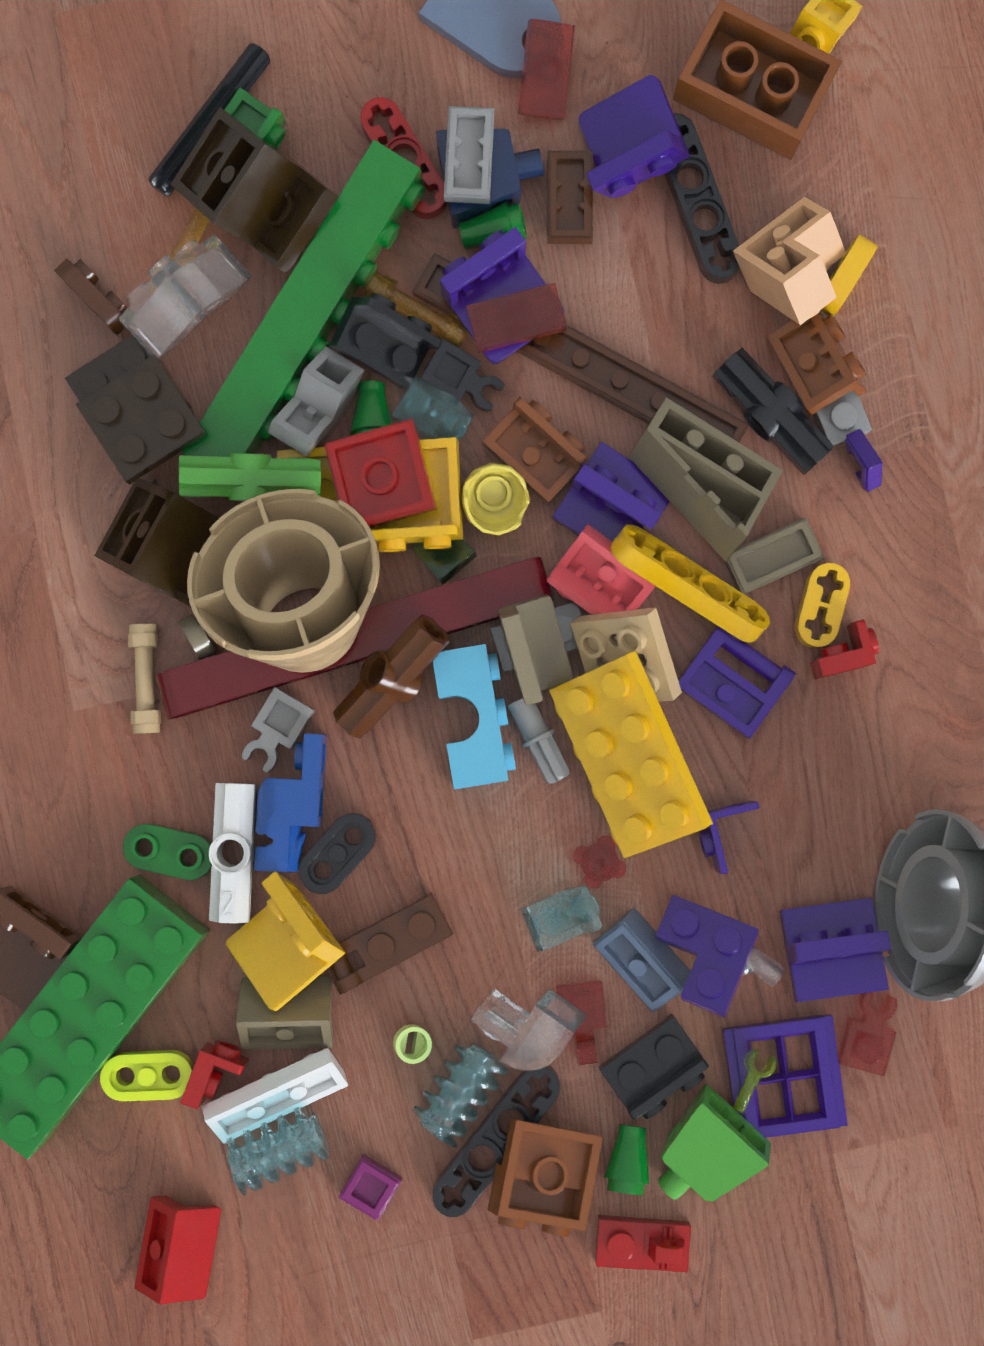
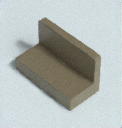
M549 595L539 596L497 609L520 693L526 706L544 701L541 693L542 690L559 686L573 679L557 616Z
M329 975L318 976L278 1011L270 1010L248 977L242 978L236 1019L241 1050L333 1048L334 1030L331 1015L332 977Z

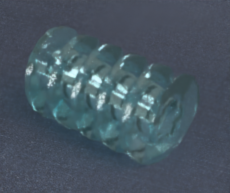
M472 1042L470 1047L459 1044L454 1046V1049L461 1057V1061L458 1063L445 1059L443 1064L451 1073V1076L446 1078L435 1074L433 1080L441 1089L440 1092L434 1093L425 1090L423 1096L430 1104V1107L426 1109L415 1105L412 1109L424 1128L444 1143L457 1148L458 1144L453 1136L464 1137L468 1132V1128L463 1120L471 1122L475 1121L478 1117V1112L473 1104L484 1106L489 1100L483 1088L496 1090L499 1086V1082L493 1072L505 1075L509 1071L506 1064L497 1056Z
M300 1107L294 1108V1124H290L281 1114L277 1116L278 1131L273 1132L268 1124L263 1122L260 1124L261 1138L258 1140L247 1129L243 1131L244 1146L239 1147L232 1137L226 1139L228 1165L236 1186L244 1196L247 1193V1186L253 1191L262 1189L264 1178L270 1183L278 1182L281 1177V1170L287 1175L296 1174L298 1162L305 1168L313 1166L315 1154L321 1160L330 1158L327 1137L315 1113L307 1117Z

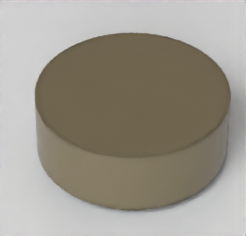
M191 614L178 621L199 660L214 654L213 651L215 649L195 615L192 616Z

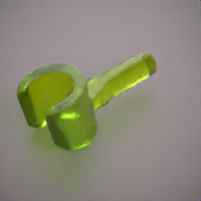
M758 1049L749 1051L744 1058V1066L748 1073L733 1107L741 1113H744L760 1078L770 1076L776 1069V1059L771 1055L762 1071L755 1069L754 1059L758 1054Z

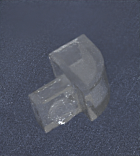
M550 988L537 1002L531 1013H528L494 989L478 1007L471 1021L481 1027L482 1031L489 1038L500 1041L508 1047L500 1060L502 1063L515 1069L530 1071L544 1068L553 1063L574 1037L587 1014Z

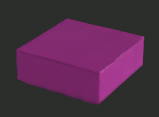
M363 1154L338 1198L378 1221L401 1183L402 1177Z

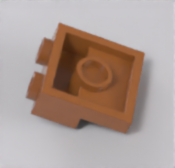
M511 1118L502 1164L496 1163L487 1210L499 1216L498 1224L512 1228L525 1229L526 1221L542 1224L541 1231L557 1236L568 1237L570 1229L586 1232L603 1137L597 1134Z

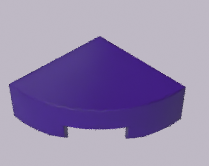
M861 429L847 434L845 439L848 454L852 453L861 466V470L855 473L861 486L867 492L881 486L883 462Z

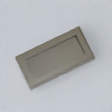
M805 517L738 547L725 564L737 590L747 594L814 564L825 557Z

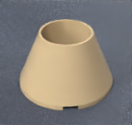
M286 489L261 494L242 502L221 516L209 528L211 535L202 546L200 552H194L187 577V593L192 611L207 635L217 644L235 654L292 672L304 673L321 670L343 657L357 636L374 596L379 578L380 560L378 548L370 527L363 517L344 501L339 500L337 503L333 500L317 496L316 491L307 489ZM304 589H321L314 598L298 608L284 612H271L277 603L294 592Z

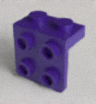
M653 75L644 77L583 111L579 116L580 127L589 150L593 151V160L596 168L586 173L592 190L609 198H617L630 193L636 188V185L651 177L661 176L670 172L676 167L677 163L690 157L661 81Z
M516 226L505 234L502 230H499L490 235L480 245L481 251L468 260L464 256L454 260L443 270L442 274L444 276L439 279L442 297L492 364H498L558 323L564 314L562 305L525 255L526 240Z

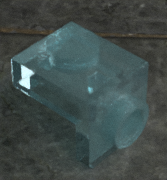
M416 377L392 414L399 422L412 418L415 421L417 432L431 439L456 437L458 441L465 435L468 425L473 418V414L453 395Z
M586 885L564 889L521 908L537 952L548 950L580 934L594 932L602 928L599 919V905L595 897L589 893Z

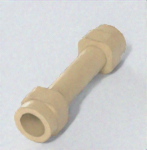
M156 624L129 625L128 648L134 649L136 711H130L133 734L160 733L161 710H155L153 648L158 647Z

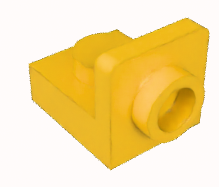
M810 0L802 9L789 34L830 54L837 41L855 21L863 6L855 0Z

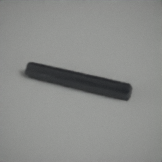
M255 43L247 46L150 175L149 183L160 194L169 196L175 190L171 185L173 179L219 107L225 110L240 87L248 92L268 66L270 58L263 48Z

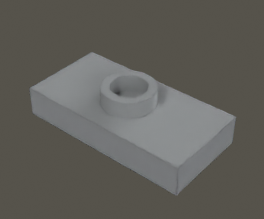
M448 107L444 202L490 204L495 108Z

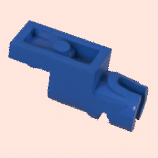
M304 733L303 743H296L294 766L295 770H302V779L265 778L257 793L255 832L259 835L266 834L269 838L273 839V843L255 847L254 870L273 872H297L299 870L301 852L306 833H301L302 826L319 827L323 822L327 735Z

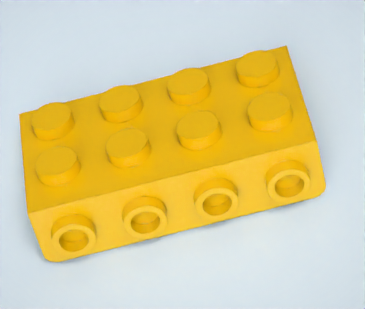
M456 437L420 440L437 510L370 528L379 552H401L406 550L407 543L424 542V549L451 548L452 540H463L459 441ZM325 447L314 448L307 457L295 449L277 450V458H313L320 460V497L338 503Z
M636 651L549 690L554 701L556 713L565 725L573 743L574 753L582 763L592 786L593 796L602 808L610 826L611 836L619 846L624 859L701 831L713 824Z

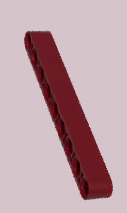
M541 557L530 558L368 608L350 649L334 664L321 670L304 673L292 672L228 651L156 674L155 679L167 719H175L271 690L274 687L284 686L365 661L372 652L377 650L386 653L411 623L422 614L434 619L449 635L498 620L497 609L543 595H549L553 602L554 597L550 584L547 582V575Z

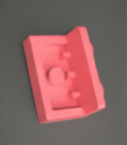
M589 524L585 526L547 578V582L562 597L572 600L591 615L637 610L656 587L622 565L611 551L612 541Z

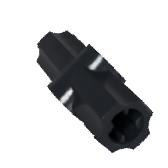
M743 347L727 359L713 374L712 377L744 410L743 416L749 426L765 441H772L803 475L834 448L830 440L803 413V405L794 392L782 382H774Z

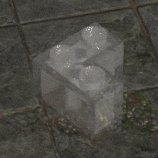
M215 234L200 244L195 239L191 240L176 253L174 260L169 255L163 257L148 271V275L152 278L151 281L140 284L126 298L130 306L119 317V320L150 355L154 354L158 359L180 345L205 317L228 303L252 277Z

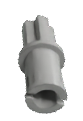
M523 698L506 706L525 740V743L522 744L523 748H529L545 782L553 784L569 775V768L552 736L556 732L554 729L549 730L536 703L526 706Z

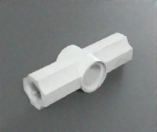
M216 783L213 842L209 849V859L212 864L209 921L218 923L250 922L252 872L256 847L254 831L257 784ZM230 839L239 842L243 847L244 856L237 865L228 863L223 857V845Z

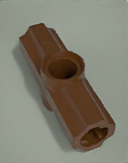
M422 614L411 623L386 653L380 650L372 652L362 665L360 682L333 711L336 723L342 726L349 735L361 739L395 702L402 704L410 702L416 696L421 686V673L450 642L446 631L434 619Z

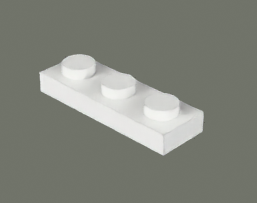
M326 1048L317 1053L309 1054L302 1060L281 1070L266 1074L261 1079L240 1089L223 1094L218 1099L203 1105L202 1111L205 1122L224 1144L349 1085L344 1070L329 1048Z

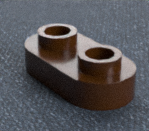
M66 258L54 270L117 336L130 324L124 317L130 311L128 307L112 291L104 296L94 286L99 278L81 259L73 264Z

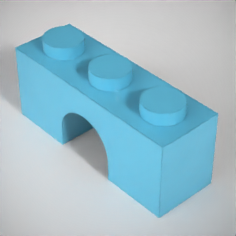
M486 644L441 651L433 660L439 699L455 697L467 699L474 704L479 713L478 728L470 738L461 742L446 744L454 790L509 781L507 771L516 770L512 743L502 744L500 726L508 725L504 698L495 699L492 681L501 680L497 653L487 654Z

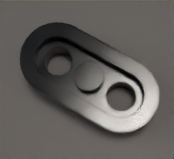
M358 813L346 814L337 819L301 860L299 877L302 884L309 891L317 894H327L337 889L373 849L377 834L372 821ZM356 827L362 832V840L359 844H351L347 841L346 832L349 828ZM325 861L330 864L332 873L328 878H321L317 875L315 868L318 862Z

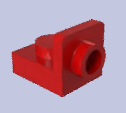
M864 619L847 625L853 648L852 651H849L847 643L831 646L820 650L822 658L810 662L814 680L876 664L874 655L879 654L878 640L873 628L867 629Z
M216 1040L214 1045L207 1043L199 1051L180 1103L198 1110L206 1097L213 1100L218 1091L223 1073L216 1071L219 1067L241 1075L247 1067L249 1058L240 1055L242 1050L234 1044Z

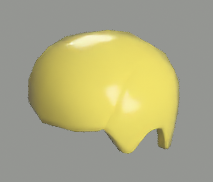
M490 462L474 469L467 477L461 490V504L466 519L482 533L500 536L521 526L524 513L530 504V496L523 476L509 465Z

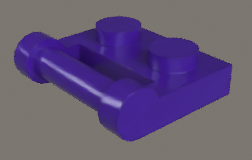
M716 626L678 681L682 692L744 737L750 739L791 683L796 673L786 665L782 668L746 642L739 640L719 626ZM720 647L724 648L767 679L770 684L765 692L714 657Z

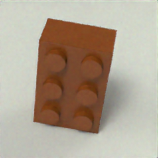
M719 0L678 78L673 100L792 160L842 60L724 0Z

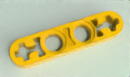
M626 525L611 543V551L622 565L739 640L747 643L755 642L769 627L770 618L763 607L646 530L636 525Z

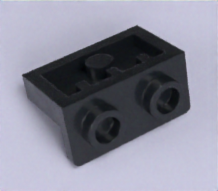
M371 293L370 297H351L329 347L399 388L410 389L427 350H439L443 341L430 333L432 330L430 324L410 315L405 318L394 311L396 304L382 295Z
M671 1014L601 1064L599 1070L625 1105L631 1118L636 1120L642 1115L645 1119H648L659 1113L667 1105L665 1099L679 1088L682 1092H686L699 1084L705 1077L703 1071L709 1065L674 1015Z

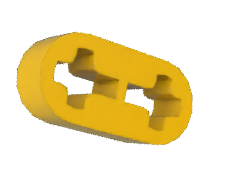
M860 233L855 237L846 250V255L841 258L829 278L837 298L822 308L821 312L827 316L831 314L833 316L836 315L878 248L876 243Z
M836 563L819 565L809 573L805 582L794 631L801 644L809 648H820L829 645L835 640L839 632L850 590V578L847 571ZM830 572L833 574L832 581L839 584V589L829 592L826 603L821 602L823 587L817 584V578H823ZM818 609H822L824 611L821 625L828 627L827 634H820L814 640L811 638L812 631L805 628V623L815 620Z

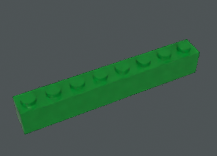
M373 140L201 419L200 425L207 435L182 450L181 453L186 456L229 457L230 453L256 454L264 440L270 442L274 438V436L268 433L272 420L295 396L303 370L325 346L329 348L330 342L326 339L334 326L339 325L351 297H353L358 287L365 288L372 280L378 266L374 261L383 247L388 250L396 241L401 230V225L398 222L406 209L413 211L420 202L425 191V187L422 185L424 181L420 167Z

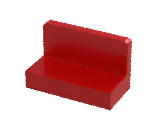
M166 1195L150 1197L134 1289L160 1305L204 1299L207 1294L221 1208L215 1205L186 1207Z

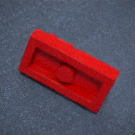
M598 1215L595 1264L597 1267L688 1273L690 1222Z

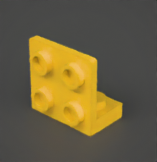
M275 871L261 883L271 897L266 901L267 906L256 914L249 923L243 925L226 940V946L270 1010L278 1011L342 957L345 951L299 887Z

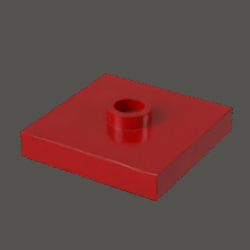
M412 418L324 443L338 502L342 500L354 508L370 528L437 510L416 424Z

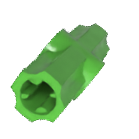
M230 453L229 457L179 455V495L219 496L229 497V500L246 501L261 494L286 489L314 490L317 496H320V460L313 458L282 459L271 458V455L243 453Z

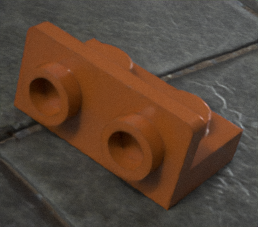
M818 312L801 325L791 320L767 336L807 411L812 415L850 391L855 392L858 396L866 392L860 378L866 375V372L853 351L846 355L839 342L846 338L832 314L825 318Z

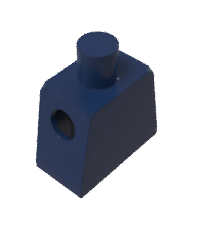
M494 129L490 204L448 202L452 227L459 228V222L476 217L508 201L509 205L520 203L521 188L519 180L544 176L540 149L514 153L509 130ZM447 130L436 131L437 149L443 181H445Z

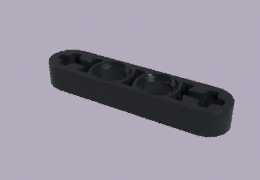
M674 113L680 132L685 134L683 139L688 152H692L693 155L677 163L673 170L665 174L701 273L710 282L717 284L727 283L735 277L740 268L733 253V250L739 244L696 128L691 119L683 114ZM690 167L699 171L702 176L701 185L694 189L684 188L679 183L677 174L682 169ZM699 209L713 211L717 216V226L707 231L699 229L693 222L694 213ZM721 234L724 235V238H720L717 243L720 255L722 257L730 256L731 258L726 271H722L719 265L711 266L710 264L715 256V250L711 241L718 238ZM704 242H709L706 246L702 245Z
M539 1062L528 1065L438 1176L434 1183L432 1199L434 1206L441 1214L447 1217H458L465 1214L493 1180L496 1163L502 1164L508 1135L498 1126L497 1119L500 1113L507 1109H515L522 1114L524 1121L538 1123L556 1101L560 1093V1082L557 1072L551 1066ZM545 1074L549 1077L547 1085L550 1092L547 1094L541 1091L536 1093L530 1103L532 1107L537 1109L534 1113H531L523 1102L513 1098V1096L519 1093L524 1100L531 1091V1083L528 1079L531 1076L540 1079ZM479 1145L490 1147L495 1154L493 1165L486 1169L475 1168L469 1161V1153L474 1147ZM461 1165L469 1177L479 1182L477 1185H474L469 1178L461 1190V1196L464 1200L460 1202L457 1199H453L450 1203L444 1201L446 1191L443 1187L447 1185L453 1188L462 1178V1172L456 1170V1168Z

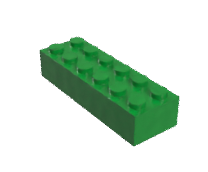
M142 875L131 877L125 882L0 1043V1139L27 1160L45 1145L101 1073L105 1063L115 1055L211 931V929Z

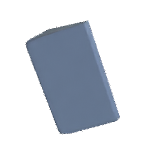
M632 908L595 940L592 945L652 1012H655L683 991L690 970L667 944L656 940L655 935L657 932L635 908Z

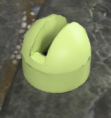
M409 1024L396 1032L393 1039V1047L401 1060L409 1064H416L428 1057L432 1048V1041L429 1034L421 1026ZM414 1032L411 1053H405L408 1033Z

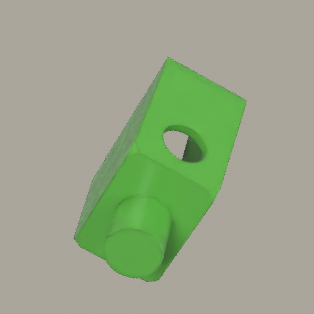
M706 1084L699 1091L665 1140L661 1158L669 1168L658 1178L659 1185L674 1200L681 1197L691 1187L705 1201L713 1202L765 1169L769 1165L772 1143Z

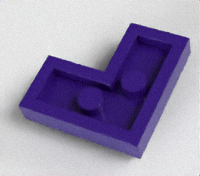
M672 895L655 937L660 942L697 956L681 993V1000L725 1018L759 935V929Z

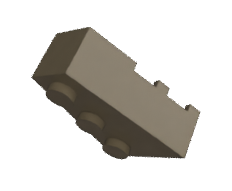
M667 397L629 455V458L725 562L748 536L783 472L776 465Z

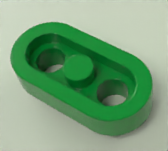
M148 823L131 829L123 842V853L126 860L132 866L141 870L185 880H195L209 873L212 866L209 859L211 841L200 834ZM143 838L150 840L153 845V850L148 856L143 855L138 848L139 842ZM188 848L193 849L197 853L198 859L193 866L187 865L183 861V853Z

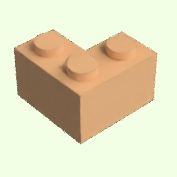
M803 197L733 250L750 292L799 325L815 316L822 308L837 298L827 270L832 264L846 255V251L831 212L806 197Z

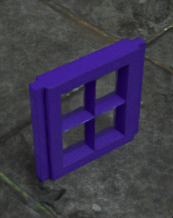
M831 1014L723 1028L733 1108L765 1138L848 1126L833 1016ZM809 1034L814 1068L789 1072L784 1037ZM775 1039L780 1073L755 1076L750 1042ZM815 1078L820 1112L795 1115L790 1081ZM781 1082L786 1116L761 1120L756 1085Z

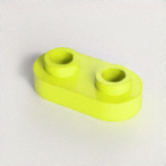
M178 1050L121 1052L105 1063L101 1070L100 1083L103 1091L116 1101L172 1100L184 1094L194 1063L188 1055ZM172 1065L179 1069L180 1078L178 1080H170L166 1076L165 1070L167 1066ZM128 1067L133 1071L134 1080L132 1082H126L121 1078V1068Z

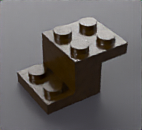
M221 107L215 113L171 183L180 194L213 224L254 247L273 266L285 273L289 272L295 261L301 256L305 246L339 197L294 159L253 133Z
M141 329L65 377V380L80 401L76 403L77 408L125 482L129 485L207 435L191 411V405Z
M139 478L134 481L94 556L191 607L187 593V577L190 562L194 552L199 553L204 543L210 537L211 532L209 528L219 518L178 494Z

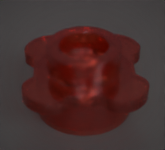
M602 836L596 844L589 847L579 846L574 851V861L581 865L585 874L583 881L589 888H599L602 881H607L612 877L619 879L626 872L625 863L618 859L615 852L616 843L609 836ZM597 858L604 860V864L600 867L595 864Z

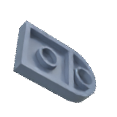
M427 0L418 12L419 20L493 72L505 77L524 78L542 71L554 59L560 45L561 18L552 0ZM533 34L540 35L547 41L548 45L539 53H531L522 44L527 36Z

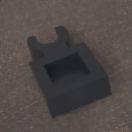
M442 339L443 342L439 350H435L419 380L457 403L460 402L466 392L471 396L473 404L478 409L491 411L493 405L482 397L483 387L488 385L501 391L505 384L495 376L481 377L477 375L476 372L482 362Z

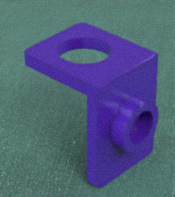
M751 800L708 811L713 824L699 831V838L705 858L712 856L717 873L721 875L726 874L728 869L716 819L759 809L758 801Z

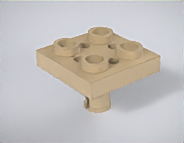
M656 607L578 616L570 623L586 673L604 665L601 657H603L606 663H609L636 651L658 702L674 701L682 693Z

